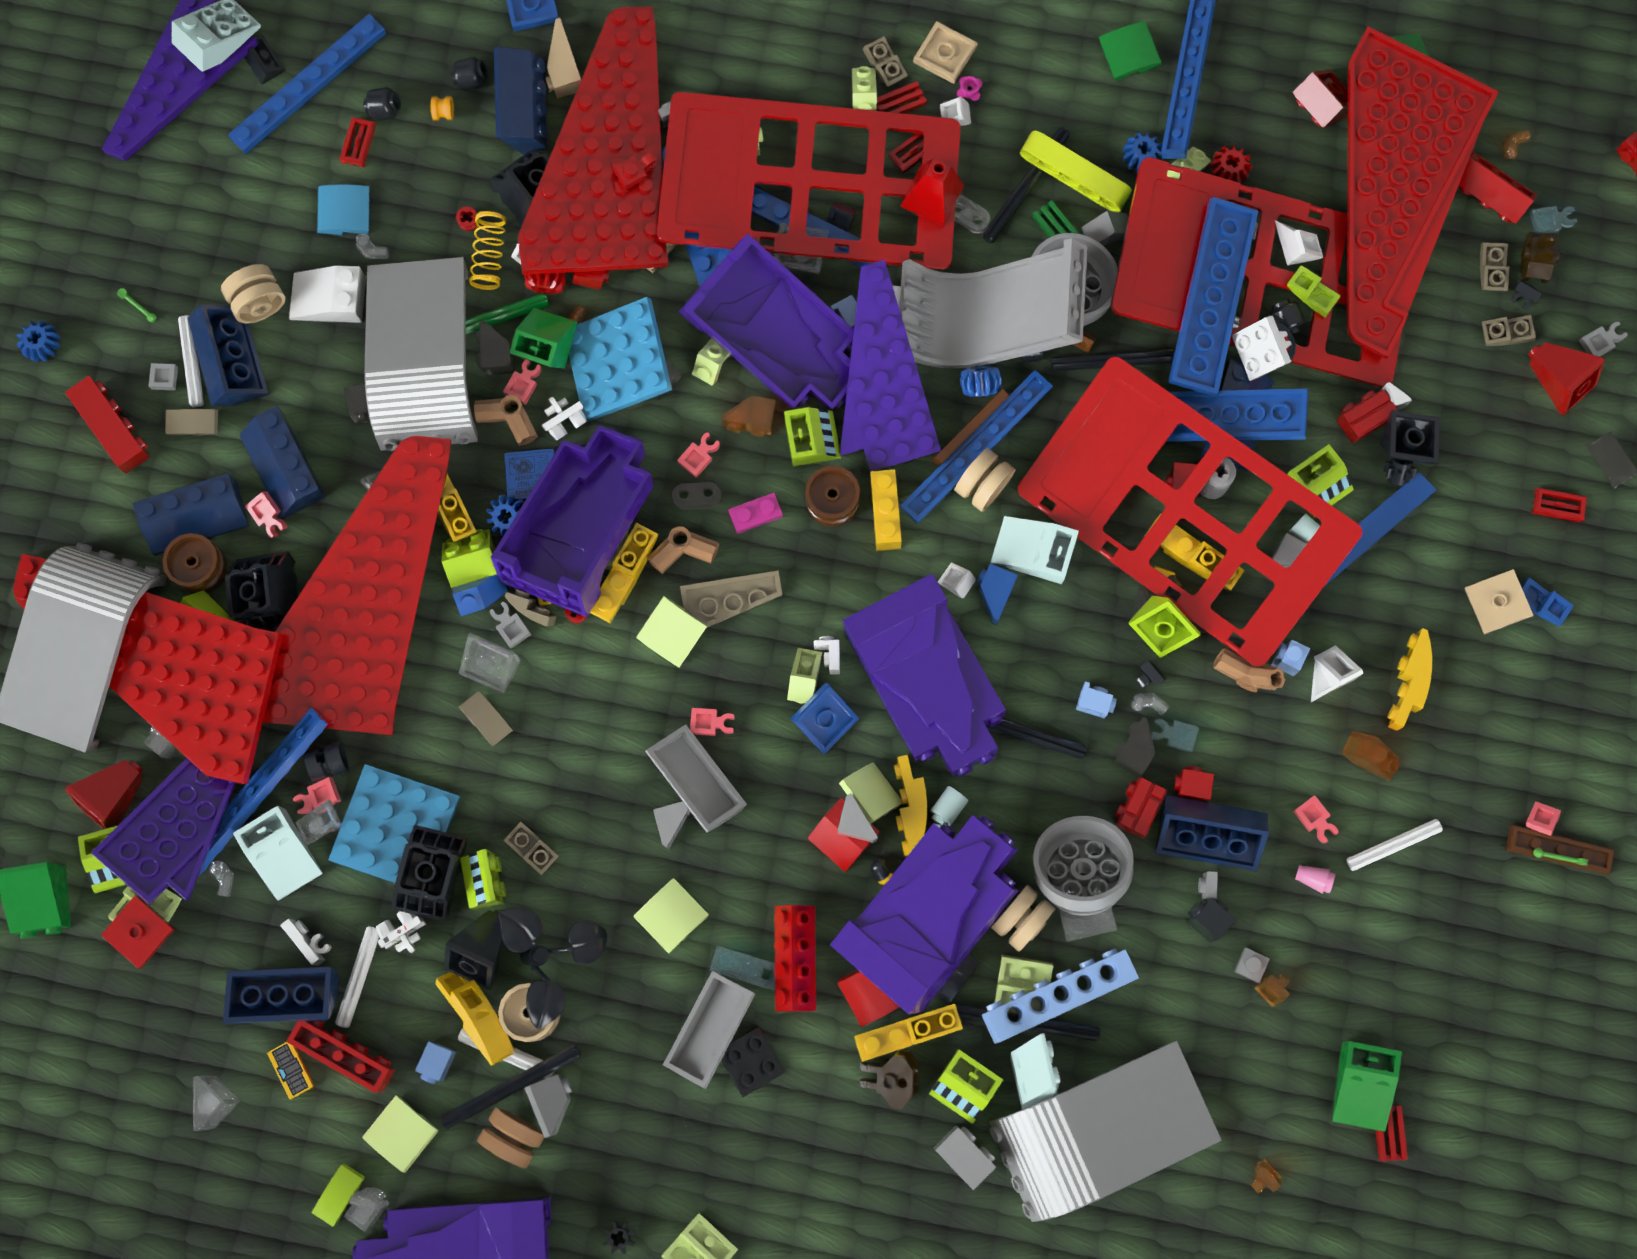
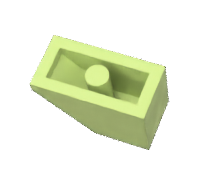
M803 648L797 649L790 676L787 700L804 704L815 694L822 652Z

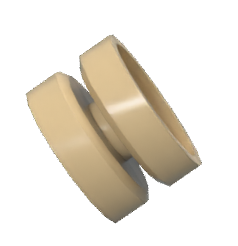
M263 264L244 267L231 274L221 285V292L226 301L231 305L230 309L240 323H255L268 318L283 306L286 298L279 285L275 283L276 279L270 268Z
M986 448L970 464L954 490L963 498L970 497L975 493L972 505L981 512L985 511L993 503L1016 470L1007 462H1002L996 466L998 455L989 448Z
M1026 885L991 927L997 934L1004 936L1014 926L1016 931L1009 938V944L1018 952L1037 936L1046 925V920L1056 909L1048 901L1043 900L1032 910L1030 906L1036 900L1038 893L1029 885Z
M530 983L517 985L510 989L502 998L498 1010L499 1022L505 1033L513 1039L523 1042H535L545 1039L553 1033L560 1019L559 1016L541 1029L534 1027L530 1018H527L528 1015L525 1014L527 1009L526 994L531 985Z

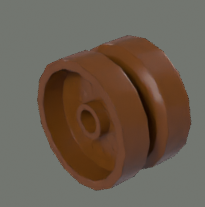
M832 465L820 468L814 472L806 484L805 497L808 513L816 522L829 527L845 525L852 520L858 511L860 502V488L854 475L843 467Z
M189 533L180 535L172 540L164 551L162 559L164 572L171 581L189 593H197L203 590L206 593L211 592L225 578L227 572L225 555L219 547L200 534Z

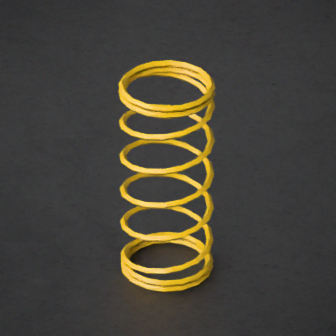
M482 211L477 213L475 217V223L479 228L474 231V235L478 240L473 243V248L477 252L471 256L475 265L470 268L473 276L469 278V283L479 289L493 290L500 286V278L489 274L476 275L472 269L478 265L486 269L499 270L502 266L492 262L477 263L474 260V256L480 253L484 256L500 258L503 254L496 250L479 251L475 248V244L481 241L489 245L500 246L504 244V241L498 238L480 239L476 232L482 229L491 233H504L505 229L500 226L505 225L507 219L504 215L497 212ZM482 216H495L504 221L493 223L479 218ZM486 228H498L503 231H492ZM484 240H497L502 243H490ZM483 252H493V253H498V254H500V255H497V256H495V255H489V254H485V253H483ZM483 264L496 265V266H499V267H498V268L487 267V266H484ZM481 279L488 282H495L497 284L481 285L473 282L472 280Z

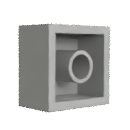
M955 1126L934 1149L974 1190L996 1168L992 1163L995 1158L985 1147L981 1146L978 1148L973 1143L976 1138L966 1127L963 1126L959 1129V1127Z

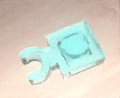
M1557 206L1533 209L1530 212L1534 232L1544 234L1559 232L1562 226H1574L1577 223V219L1571 220L1566 216L1575 210L1574 207H1566L1562 212H1558Z
M1162 719L1155 720L1154 724L1160 725L1163 731L1162 733L1152 732V738L1159 740L1165 737L1168 738L1167 746L1190 753L1193 751L1199 727L1176 720L1173 721L1171 727Z

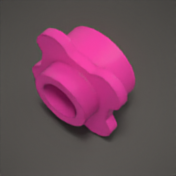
M973 76L961 77L957 96L977 101L980 98L979 88L982 87V81Z

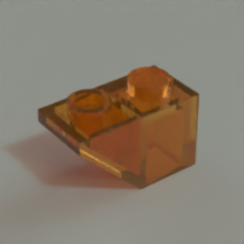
M750 396L723 414V427H727L726 429L732 432L750 431L755 436L771 435L776 412V400Z
M1352 731L1342 751V754L1353 764L1390 782L1394 773L1398 770L1401 761L1378 737Z

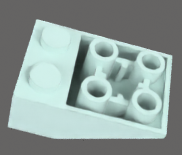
M221 0L173 20L172 44L203 72L225 61L261 28V25L235 0Z
M1004 516L990 563L1062 584L1079 531L1053 523Z
M274 807L233 833L244 854L277 901L323 874L288 812L282 807Z
M1044 1034L1038 1035L1011 1052L1010 1060L1022 1110L1057 1095V1089H1059L1058 1083H1060L1058 1069L1057 1067L1052 1068L1051 1065L1052 1057H1054L1051 1041H1046Z

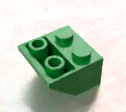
M534 308L517 327L510 353L549 367L565 369L577 321Z

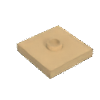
M936 21L913 58V63L954 84L975 51L978 42Z
M1514 569L1464 588L1483 634L1533 617Z

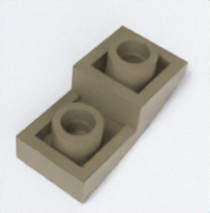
M885 37L863 47L869 62L876 69L877 75L886 87L908 76L898 56L893 54Z
M1481 244L1480 276L1482 290L1508 291L1509 267L1506 266L1508 244Z
M1531 315L1512 319L1503 317L1481 322L1486 346L1511 345L1535 341L1536 339Z
M166 410V435L192 434L200 436L215 435L218 432V410Z
M516 589L515 592H506L505 598L520 613L544 626H554L557 616L549 614L550 610L547 608L535 607L537 599L529 597L530 594Z
M479 691L458 706L491 746L496 745L513 731Z
M521 821L503 840L541 875L559 857Z

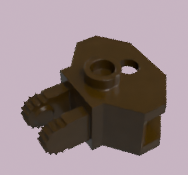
M1529 232L1526 235L1521 253L1520 273L1522 280L1528 281L1532 277L1539 278L1542 283L1546 284L1550 281L1554 265L1558 263L1560 258V250H1557V234Z
M900 1049L889 1061L884 1060L882 1063H861L860 1070L877 1073V1079L861 1078L860 1087L877 1089L876 1093H881L891 1108L902 1109L919 1091L920 1064L909 1050Z

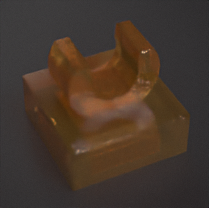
M1281 974L1279 978H1274L1273 975H1270L1262 980L1255 987V990L1273 1008L1290 995L1285 989L1290 981L1284 974Z
M1264 1158L1256 1164L1255 1173L1257 1176L1252 1180L1251 1186L1257 1193H1260L1266 1186L1274 1193L1281 1187L1283 1178Z

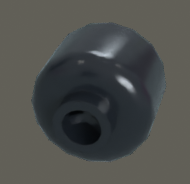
M474 56L456 61L453 71H451L453 83L464 91L482 87L485 84V79L488 78L485 63L482 60L479 61Z
M383 87L369 90L363 105L365 111L373 119L383 120L397 115L401 109V100L393 89Z
M1287 299L1272 306L1273 310L1269 313V316L1273 315L1275 322L1284 324L1292 335L1301 331L1299 326L1305 322V317L1298 302H1291L1290 299Z

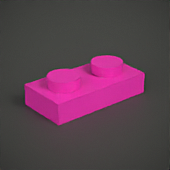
M775 493L728 509L737 534L783 517Z

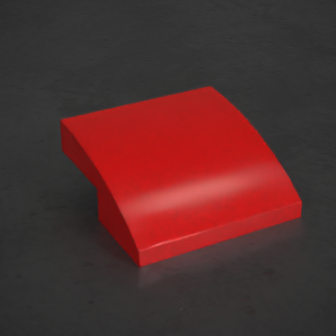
M859 970L838 979V985L861 1027L900 1007Z

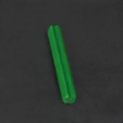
M542 293L466 319V334L528 314L534 308H546L549 306L547 295Z

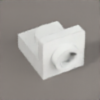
M831 636L819 637V640L814 641V649L829 650V652H824V667H829L830 674H840L839 640H834V637Z

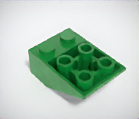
M1351 1041L1342 1042L1332 1122L1385 1132L1399 1079L1402 1051Z

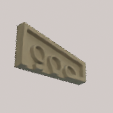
M779 571L680 586L683 608L687 613L707 625L706 628L782 596Z

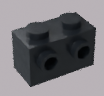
M1209 899L1205 902L1203 900L1199 903L1197 902L1187 913L1191 917L1186 922L1206 940L1213 942L1219 940L1236 919L1227 912L1229 910L1228 907L1220 900L1216 899L1214 901Z

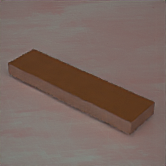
M1004 389L997 392L941 448V451L935 454L931 459L935 466L943 464L1008 398V394Z
M1516 825L1510 826L1506 851L1537 858L1534 856L1533 851L1535 848H1541L1545 852L1587 859L1588 864L1579 865L1544 856L1538 859L1604 875L1611 874L1615 849L1553 834L1550 836Z

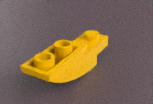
M447 474L438 516L451 540L455 543L477 532L456 488H454Z
M1177 525L1160 546L1164 549L1163 552L1206 580L1224 557L1223 554L1205 541L1199 542ZM1239 566L1224 589L1231 591L1245 570Z
M638 523L635 524L612 563L613 568L600 588L601 595L593 606L591 614L611 624L621 605L625 604L647 562V557L651 554L658 538L656 532Z
M1424 628L1416 634L1412 633L1407 642V647L1410 648L1407 656L1403 655L1397 666V669L1400 670L1397 678L1406 681V683L1403 682L1397 693L1400 699L1397 705L1394 704L1387 717L1391 719L1388 727L1396 731L1404 727L1410 711L1416 713L1423 709L1428 695L1432 674V650L1428 630Z
M908 755L897 757V764L893 766L896 779H901L903 789H899L902 804L907 803L908 807L899 809V816L895 817L898 830L904 831L906 840L901 842L904 855L908 856L925 834L927 798L924 778L913 779Z
M452 972L436 978L437 987L464 1021L463 1029L491 1066L514 1054V1049L499 1022L497 1014L474 980L469 982V980Z
M952 1004L856 1035L854 1039L863 1062L961 1030L963 1027L956 1006Z

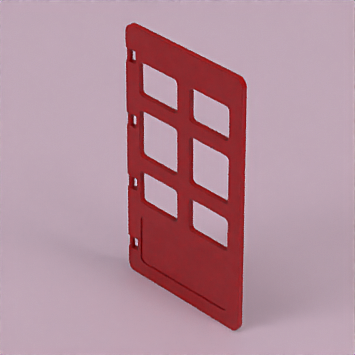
M677 92L672 96L657 237L661 242L669 244H690L700 247L733 249L740 239L748 233L759 244L760 239L774 240V246L761 245L768 252H773L774 254L848 259V261L868 263L885 260L886 264L902 266L903 261L912 260L909 259L910 253L924 254L923 260L912 261L931 269H946L950 266L952 260L955 206L945 226H941L918 215L917 237L914 246L884 244L878 241L881 197L884 195L905 197L913 182L910 179L884 176L885 143L887 131L920 133L924 136L922 164L935 158L952 166L957 174L960 123L955 119ZM762 119L788 120L798 123L794 167L764 166L757 163L760 121ZM817 124L860 127L869 130L867 168L864 175L816 171L812 169L814 132ZM755 184L783 185L792 188L788 233L780 234L751 230ZM811 189H825L862 193L864 195L861 239L853 241L808 236L806 234L809 191ZM685 232L699 233V239L685 238ZM835 246L849 247V253L834 252Z
M1151 157L1145 158L1140 163L1111 300V309L1114 313L1180 331L1207 207L1212 197L1257 209L1260 212L1252 258L1247 260L1244 274L1247 284L1238 328H1232L1229 346L1236 347L1232 338L1233 334L1258 322L1265 284L1290 290L1287 284L1295 272L1277 268L1270 264L1276 231L1275 220L1278 221L1279 216L1327 230L1328 236L1320 273L1322 278L1320 283L1341 295L1337 304L1347 306V287L1341 286L1338 283L1347 236L1346 213L1314 206L1308 202L1256 187L1252 188L1241 185L1235 181L1186 167L1182 168ZM1168 170L1180 173L1179 180L1168 177ZM1239 190L1250 193V200L1238 197ZM1309 211L1321 214L1320 220L1308 217ZM1313 310L1307 346L1296 345V352L1290 363L1381 388L1386 383L1393 382L1401 334L1387 359L1361 346L1359 361H1352L1328 354L1325 351L1332 310L1326 318Z
M1112 357L1106 362L1018 485V493L1022 498L1059 525L1078 530L1077 538L1157 596L1169 598L1186 617L1254 666H1262L1267 663L1362 536V528L1359 524L1119 357ZM1179 424H1184L1210 443V448L1182 487L1175 490L1149 472L1148 466ZM1226 457H1231L1273 487L1272 493L1240 534L1235 533L1195 504V498ZM1138 485L1164 503L1165 510L1134 551H1130L1106 534L1103 528L1132 487ZM1045 497H1048L1057 504L1052 511L1041 504ZM1294 501L1321 521V526L1292 565L1285 568L1259 550L1257 542L1286 503ZM1180 519H1186L1227 549L1226 555L1195 595L1189 594L1150 565L1151 558ZM1107 541L1118 548L1114 556L1102 548ZM1242 563H1248L1272 580L1275 587L1243 629H1238L1211 609V604ZM1170 586L1182 594L1177 601L1165 593ZM1233 632L1245 640L1241 648L1229 640Z

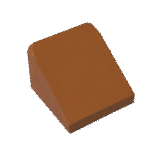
M1083 330V342L1073 345L1088 353L1095 344L1097 337Z

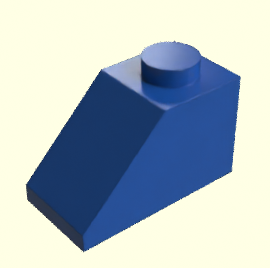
M990 563L987 570L982 569L977 582L981 584L979 593L991 622L997 625L1018 575Z
M498 575L452 588V594L461 616L485 609L508 592L506 584L499 581Z

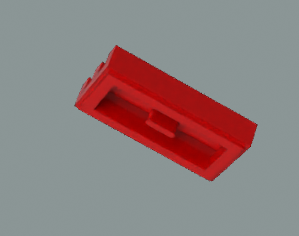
M916 81L877 97V110L884 112L918 97L919 100L890 111L891 113L905 114L927 105V100Z
M355 117L351 118L339 159L342 164L349 163L352 166L356 164L364 168L376 128L374 121ZM357 124H360L352 155L348 157ZM366 126H368L367 131H366V134H365V138H364V141H363V145H362V148H361V151H360V155H359V158L357 159L358 153H359V150H360V147H361V143H362V140H363V136H364V133H365V130H366Z
M920 133L914 134L888 153L889 159L894 161V165L900 168L902 174L922 161L923 151L903 164L923 149V141L902 157H897L924 137Z
M1543 488L1535 489L1534 495L1536 496L1533 500V514L1577 522L1584 521L1587 496ZM1542 496L1578 502L1580 506L1544 500ZM1541 505H1542V506H1547V507L1558 508V509L1569 510V511H1575V512H1579V514H1577V513H1571V512H1566V511H1561V510L1550 509V508H1544V507H1541Z
M1391 1106L1387 1122L1390 1155H1386L1383 1131L1376 1130L1379 1161L1408 1160L1402 1106ZM1392 1111H1395L1399 1154H1396Z

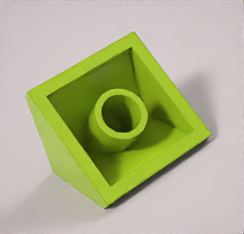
M1152 595L1129 621V625L1160 658L1194 640L1201 634L1178 607L1166 597Z

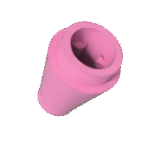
M1299 865L1295 880L1322 894L1323 891L1330 893L1336 874L1330 872V869Z

